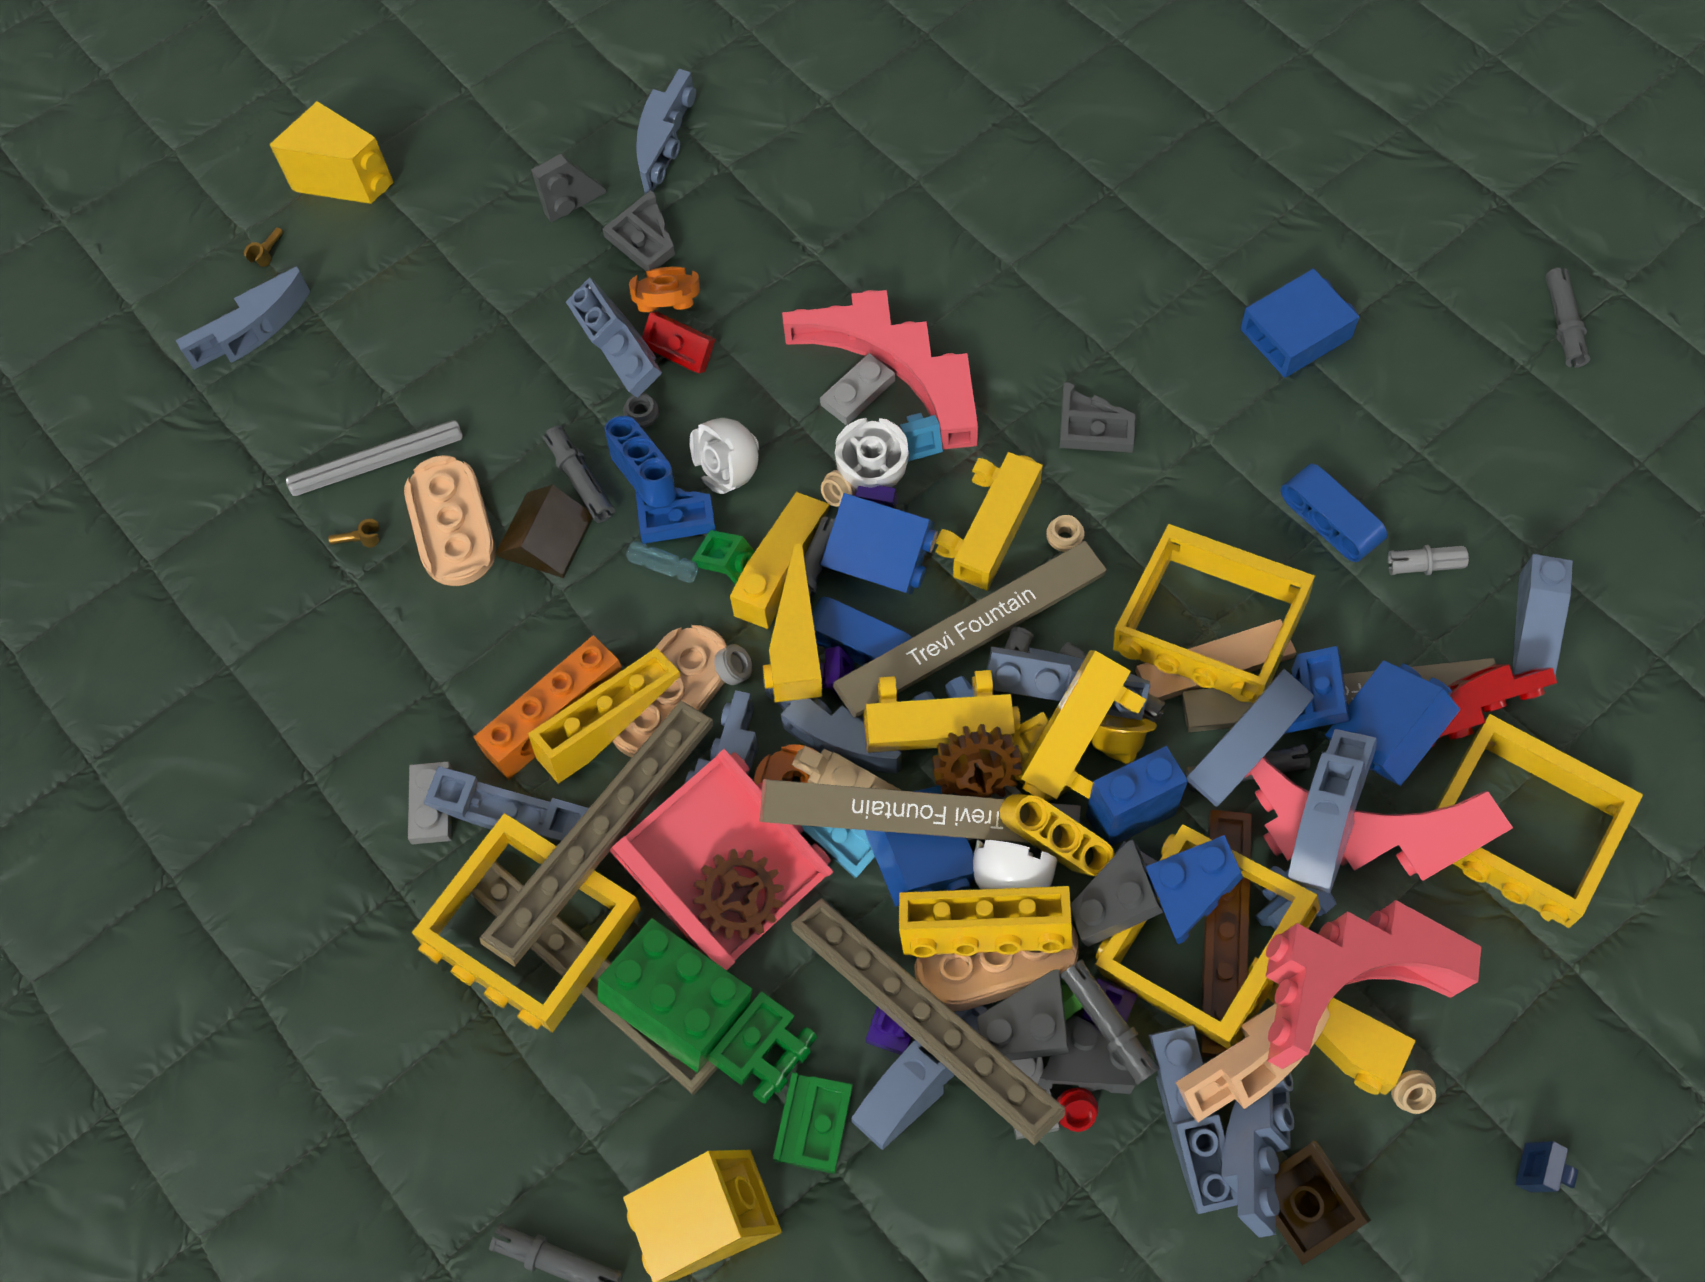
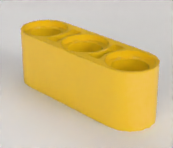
M1012 794L1002 802L1000 818L1008 829L1041 851L1055 856L1058 862L1076 873L1097 876L1115 856L1113 848L1108 842L1043 798L1035 795ZM1026 803L1030 809V815L1028 820L1023 823L1019 812ZM1059 825L1062 837L1058 844L1055 845L1052 833L1056 826ZM1091 847L1094 857L1090 865L1087 866L1085 854Z

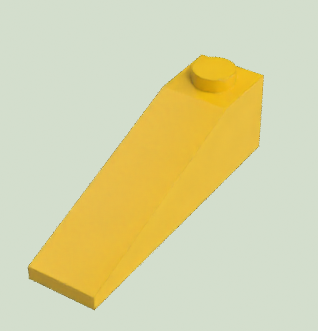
M798 492L794 494L747 562L730 595L734 617L769 629L780 605L793 546L795 543H802L803 555H805L820 525L821 519L826 517L830 509L829 503Z
M795 543L793 546L769 647L770 664L763 665L765 689L773 688L775 702L822 697V678L802 543Z
M656 647L529 732L528 736L536 759L559 784L591 762L681 676L680 671Z
M1255 957L1251 965L1249 966L1247 971V977L1253 969L1254 965L1256 964L1258 958ZM1278 983L1275 984L1268 996L1274 1004H1276L1275 993L1280 985ZM1332 998L1327 1005L1330 1016L1314 1044L1346 1075L1354 1078L1355 1085L1360 1089L1374 1095L1379 1093L1386 1095L1396 1086L1416 1040Z

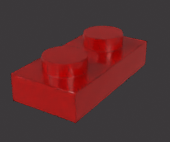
M657 311L649 313L642 336L651 351L698 374L706 371L716 340Z

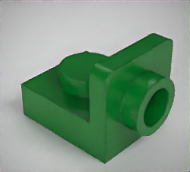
M710 530L692 558V561L700 569L727 574L736 585L743 569L755 551L743 536Z

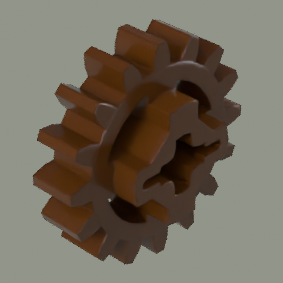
M984 724L979 725L977 732H971L968 726H964L963 735L958 737L952 732L949 733L950 743L948 745L939 743L937 745L939 755L932 756L936 785L941 786L942 794L949 795L953 793V795L991 798V795L996 793L1004 797L1006 796L1004 786L1015 787L1017 785L1015 775L1022 774L1020 764L1022 759L1018 745L1014 744L1013 737L1010 734L1002 736L1000 727H995L989 733L986 732Z
M731 849L728 853L727 861L717 854L713 857L716 866L714 869L706 865L701 868L702 873L707 877L706 880L694 882V887L702 890V895L694 898L693 904H703L705 908L698 915L699 920L710 917L713 922L710 925L709 931L715 932L720 926L723 927L724 939H730L734 931H738L741 940L748 939L749 928H752L757 935L762 934L764 929L761 922L764 920L771 924L774 923L777 919L770 912L771 909L782 908L783 906L781 901L774 899L776 893L784 890L783 885H773L772 879L779 873L778 870L775 869L767 872L764 869L768 860L766 857L761 858L757 862L752 861V850H747L743 858H739L736 849ZM733 867L749 869L756 876L752 878L739 876ZM718 876L722 886L719 898L712 901V885ZM732 884L737 889L746 888L751 884L754 885L752 889L747 891L748 894L743 897L744 905L740 901L733 903L731 901L723 905V901L728 899L729 895L734 892ZM764 888L765 901L761 911L758 912L759 909L755 903L758 891ZM726 910L738 913L744 922H731L720 914Z

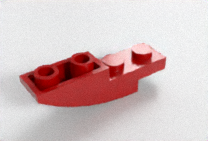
M1494 664L1453 682L1448 686L1452 691L1450 697L1461 710L1440 737L1449 735L1450 739H1457L1473 734V726L1486 723L1482 711L1488 712L1507 706L1505 699L1519 695L1521 700H1526L1545 694L1543 687L1557 683L1553 668H1534L1513 675L1509 664Z

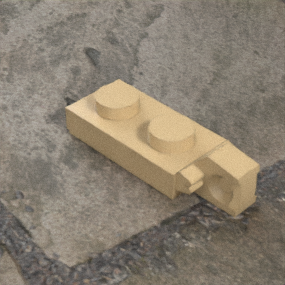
M804 746L803 749L798 750L791 764L810 775L808 783L901 790L837 753H832L826 749L822 750L820 754Z

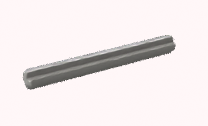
M451 420L286 477L287 487L293 496H298L459 441L463 438L458 422Z

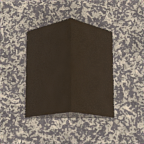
M554 485L527 492L496 551V556L564 578L593 517L589 510Z
M1316 1140L1279 1165L1278 1173L1275 1174V1192L1280 1206L1279 1214L1275 1216L1276 1227L1302 1265L1371 1221Z

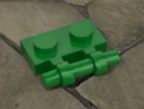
M761 991L712 1050L708 1061L741 1086H743L752 1073L760 1078L761 1082L753 1091V1095L757 1100L766 1104L774 1092L780 1093L788 1083L786 1077L796 1064H802L810 1055L809 1048L817 1039V1035L807 1027H804L797 1037L787 1031L794 1022L795 1015ZM776 1044L784 1050V1054L772 1066L764 1058Z

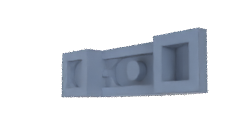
M1283 669L1218 744L1186 777L1188 782L1217 807L1287 731L1311 702L1314 695L1289 672Z
M440 766L437 767L424 800V804L433 809L490 830L505 813L554 845H558L589 809L552 798L551 802L484 784L478 782L476 776Z

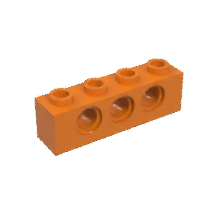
M594 635L591 636L474 736L483 754L508 780L511 779L535 758L528 733L622 671L619 659Z

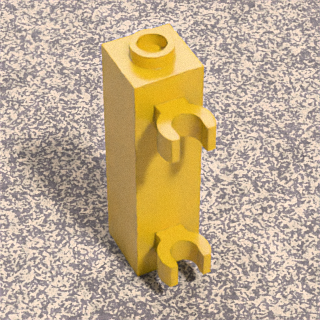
M1010 452L1007 453L1000 468L986 459H977L972 469V472L975 473L972 482L982 487H990L973 523L964 540L945 529H941L936 539V544H938L936 553L946 558H954V578L988 591L1041 484L1042 464L1037 463L1031 457L1025 455L1018 456Z
M1096 650L1088 652L1022 766V774L1017 775L1026 781L1022 789L1045 799L1047 794L1057 799L1066 785L1086 798H1090L1093 782L1074 772L1076 765L1114 701L1137 714L1146 701L1145 698L1123 686L1131 672L1130 670Z
M991 670L974 672L975 676L972 677L974 697L897 702L895 676L879 677V683H877L879 703L866 704L863 713L867 753L937 748L939 743L947 745L950 743L949 733L952 732L959 737L963 735L964 726H968L971 732H977L980 724L985 725L986 732L990 733L995 727H1000L1002 736L1010 734L1014 737L1015 731L1020 730L1018 706L1012 707L1011 694L993 695Z

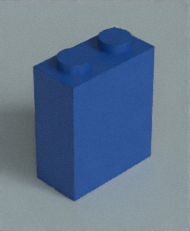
M1313 268L1247 307L1240 330L1280 374L1286 378L1351 339L1360 317L1356 313L1355 308L1339 296L1332 284L1327 279L1322 278Z
M843 493L821 566L912 595L914 588L919 589L922 585L926 572V567L922 566L926 551L932 552L938 531L933 530L935 523L929 519Z
M1383 660L1349 703L1350 721L1333 724L1325 736L1331 741L1334 730L1338 729L1376 737L1377 748L1369 770L1401 786L1461 709L1450 697L1451 689L1440 680L1431 678L1427 681L1406 664H1401L1400 667H1397Z
M1165 746L1093 781L1086 817L1097 836L1108 842L1112 847L1176 815L1188 780L1168 747Z
M940 785L913 791L942 794ZM865 830L895 907L899 906V893L953 891L969 890L971 888L970 883L975 879L973 871L974 854L967 838Z

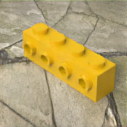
M1069 886L899 893V932L904 955L926 958L934 954L955 953L960 956H971L981 952H998L1004 955H1011L1019 951L1040 950L1045 953H1057L1061 950L1073 949Z

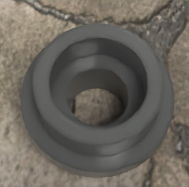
M642 393L638 398L632 395L627 399L623 407V416L632 417L641 428H646L657 420L659 416L658 404L647 394ZM640 411H646L643 414H637Z

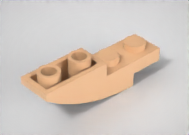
M1277 1003L1241 1026L1245 1039L1175 1082L1189 1113L1197 1122H1200L1234 1099L1243 1109L1247 1108L1280 1083L1303 1059L1297 1060L1284 1069L1267 1061L1270 1048L1268 1032L1275 1019ZM1327 1007L1317 1023L1311 1048L1322 1033L1330 1016Z

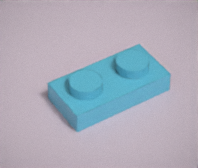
M801 825L804 830L803 832L854 878H857L875 857L865 830Z

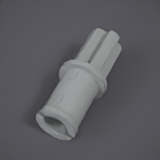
M1424 545L1422 549L1392 550L1388 552V564H1392V567L1388 568L1390 575L1424 572L1425 575H1431L1432 571L1463 569L1468 567L1469 554L1464 546L1430 548L1429 545Z

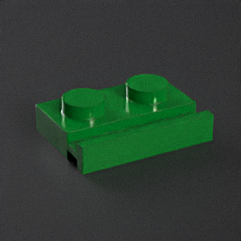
M792 1072L773 1155L774 1162L793 1164V1166L836 1174L853 1093V1084L813 1076L807 1077Z

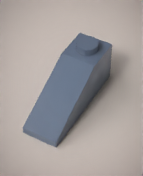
M1532 554L1521 571L1518 582L1513 675L1534 668H1553L1556 676L1571 596L1573 560Z

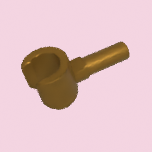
M276 227L262 244L253 242L246 246L244 256L250 263L256 260L262 267L270 264L271 256L268 252L283 234L282 229Z
M365 519L360 522L356 531L329 535V543L361 541L366 547H375L379 543L378 534L367 535V533L379 531V524L374 519Z

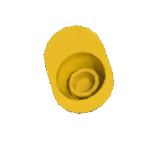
M1105 715L1091 742L1095 749L1103 752L1108 757L1129 764L1135 760L1137 752L1142 749L1147 732L1154 731L1157 725L1155 722L1143 717L1142 720Z

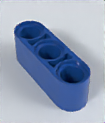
M617 416L610 419L605 425V434L613 462L646 504L655 508L671 504L676 498V489L669 461L632 417Z
M1316 464L1307 465L1281 487V495L1288 506L1345 558L1352 562H1359L1387 538V531L1383 523Z
M821 597L812 611L816 644L825 649L840 646L855 663L861 666L913 638L900 629L829 597Z

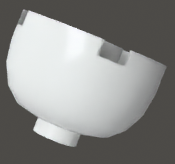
M718 418L698 425L699 428L692 430L690 434L692 461L695 467L698 465L702 466L703 471L708 476H703L701 479L713 492L724 494L741 487L751 479L758 465L759 445L756 437L745 426L736 420Z
M867 418L858 419L847 425L837 436L835 449L837 469L844 479L856 490L858 486L869 488L877 486L892 487L905 474L909 459L907 438L899 426L887 419L879 418V422H867Z
M978 840L973 856L975 882L980 889L1050 887L1055 874L1057 858L1043 851L1040 859L1035 858L1033 853L1029 852L1030 847L996 840H985V843H982Z

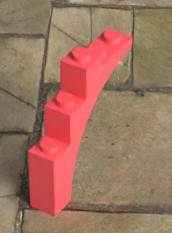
M868 290L862 293H853L852 305L850 306L834 305L821 309H797L791 312H782L786 345L816 344L842 348L863 356L870 353L911 387L924 403L930 416H936L940 425L943 449L977 446L978 423L968 354L947 353L931 357L927 321H908L902 324L891 325L887 290Z
M1264 756L1245 778L1249 775L1253 776L1260 789L1255 791L1258 800L1268 813L1272 810H1275L1278 817L1265 824L1268 833L1263 835L1276 856L1283 853L1288 861L1293 855L1309 791L1295 784ZM1487 790L1455 805L1423 813L1382 814L1355 810L1354 826L1341 865L1344 866L1349 863L1355 871L1399 845L1402 851L1396 854L1408 875L1412 876L1418 873L1422 881L1511 830L1513 827Z
M1397 900L1382 910L1375 911L1368 921L1347 911L1334 921L1324 924L1318 934L1296 923L1282 934L1275 935L1266 950V956L1269 958L1266 977L1280 984L1275 993V1003H1277L1275 1019L1268 1032L1270 1048L1267 1061L1284 1069L1308 1055L1317 1023L1329 1001L1344 985L1367 979H1395L1427 987L1450 998L1478 982L1481 946Z

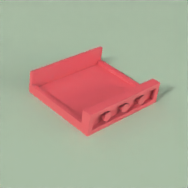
M723 749L632 831L613 845L609 851L689 942L702 954L725 970H728L742 953L825 877L830 876L833 871L827 865L831 860L824 850L815 843L810 846L800 835L804 831L801 825L759 822L763 783L760 782L756 785L746 774L750 769L745 761L737 753L729 754ZM731 849H736L739 858H743L747 850H752V861L754 862L766 857L768 860L764 869L767 872L777 869L779 872L772 879L773 885L784 886V890L776 893L774 899L783 903L782 908H772L770 911L777 920L772 924L763 920L761 924L764 932L760 935H757L752 928H749V935L746 940H741L738 931H734L730 939H724V928L721 926L715 932H710L709 928L713 922L712 919L708 917L699 920L698 915L705 910L704 905L693 904V899L702 895V890L694 887V882L698 880L705 881L707 878L702 873L701 868L706 865L714 869L716 866L713 857L717 854L727 861L728 853ZM733 867L739 876L747 878L756 876L749 869ZM718 876L712 885V901L719 898L722 886ZM732 884L734 892L729 895L728 899L723 901V905L731 901L732 903L740 901L744 905L743 897L748 894L747 891L752 889L754 885L751 884L746 888L737 889ZM764 888L758 891L755 903L759 909L758 912L761 911L765 901ZM726 910L720 914L731 922H744L738 913Z

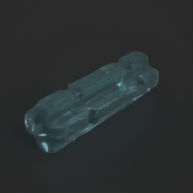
M632 541L626 553L629 562L640 566L644 563L646 568L671 577L678 575L677 579L688 583L694 581L698 572L695 561L686 558L679 560L678 555L653 546L648 549L647 544L639 541Z

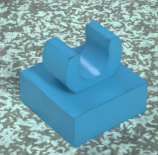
M921 413L906 416L908 423L900 424V428L907 438L908 461L943 452L940 425L935 415L923 418Z

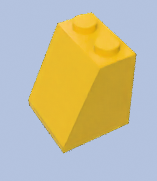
M318 101L269 144L291 189L295 192L372 204L394 183L376 138Z
M751 1150L707 1151L623 1197L628 1210V1223L636 1233L642 1250V1263L646 1272L651 1276L652 1282L678 1280L782 1233Z

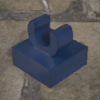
M1554 1141L1525 1143L1515 1185L1528 1192H1558L1561 1183L1570 1188H1575L1578 1170L1565 1164L1568 1148Z

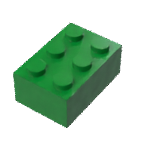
M651 918L598 978L597 1001L698 1073L708 1061L712 1050L749 1007L752 988Z

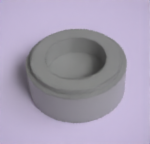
M731 644L716 653L714 659L715 669L725 683L736 685L751 676L752 661L749 654L741 646Z

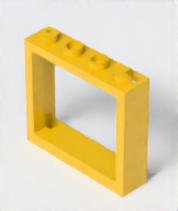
M1168 524L1115 627L1113 650L1120 652L1121 655L1128 659H1138L1150 663L1162 672L1168 674L1175 673L1191 679L1201 687L1214 688L1228 693L1238 701L1254 703L1269 686L1310 598L1315 576ZM1170 561L1291 604L1259 676L1136 630Z
M1489 714L1485 719L1486 723L1480 726L1435 809L1455 805L1482 753L1487 749L1613 816V819L1573 898L1481 847L1453 864L1463 869V873L1470 879L1481 883L1486 882L1501 890L1502 895L1508 900L1517 904H1526L1539 911L1546 921L1549 922L1553 919L1570 928L1584 915L1643 794Z
M504 813L412 931V934L421 944L418 950L428 956L431 961L438 964L441 959L454 966L450 972L469 986L474 981L487 988L483 994L501 1008H504L509 1003L520 1011L517 1017L526 1025L532 1026L536 1030L542 1025L553 1033L639 914L641 908L634 895L594 870L579 890L612 911L544 1004H541L439 936L508 844L541 865L557 847Z
M1182 824L1176 835L1172 833L1165 840L1161 850L1162 857L1159 861L1212 839ZM1232 850L1243 877L1292 902L1271 939L1277 934H1282L1296 923L1309 929L1321 909L1318 895ZM1146 921L1117 933L1112 938H1107L1101 943L1096 953L1097 962L1095 965L1102 976L1127 991L1137 994L1139 998L1182 1023L1193 1025L1194 1030L1227 1049L1243 1040L1245 1035L1241 1026L1258 1015L1276 982L1266 977L1269 960L1266 956L1267 944L1220 1022L1120 964Z

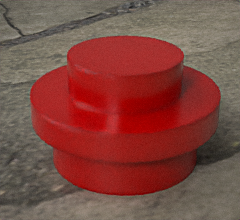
M1071 1088L1064 1091L1057 1098L1056 1101L1065 1107V1116L1059 1121L1063 1127L1071 1131L1081 1132L1089 1129L1094 1124L1098 1115V1103L1090 1091L1083 1088Z

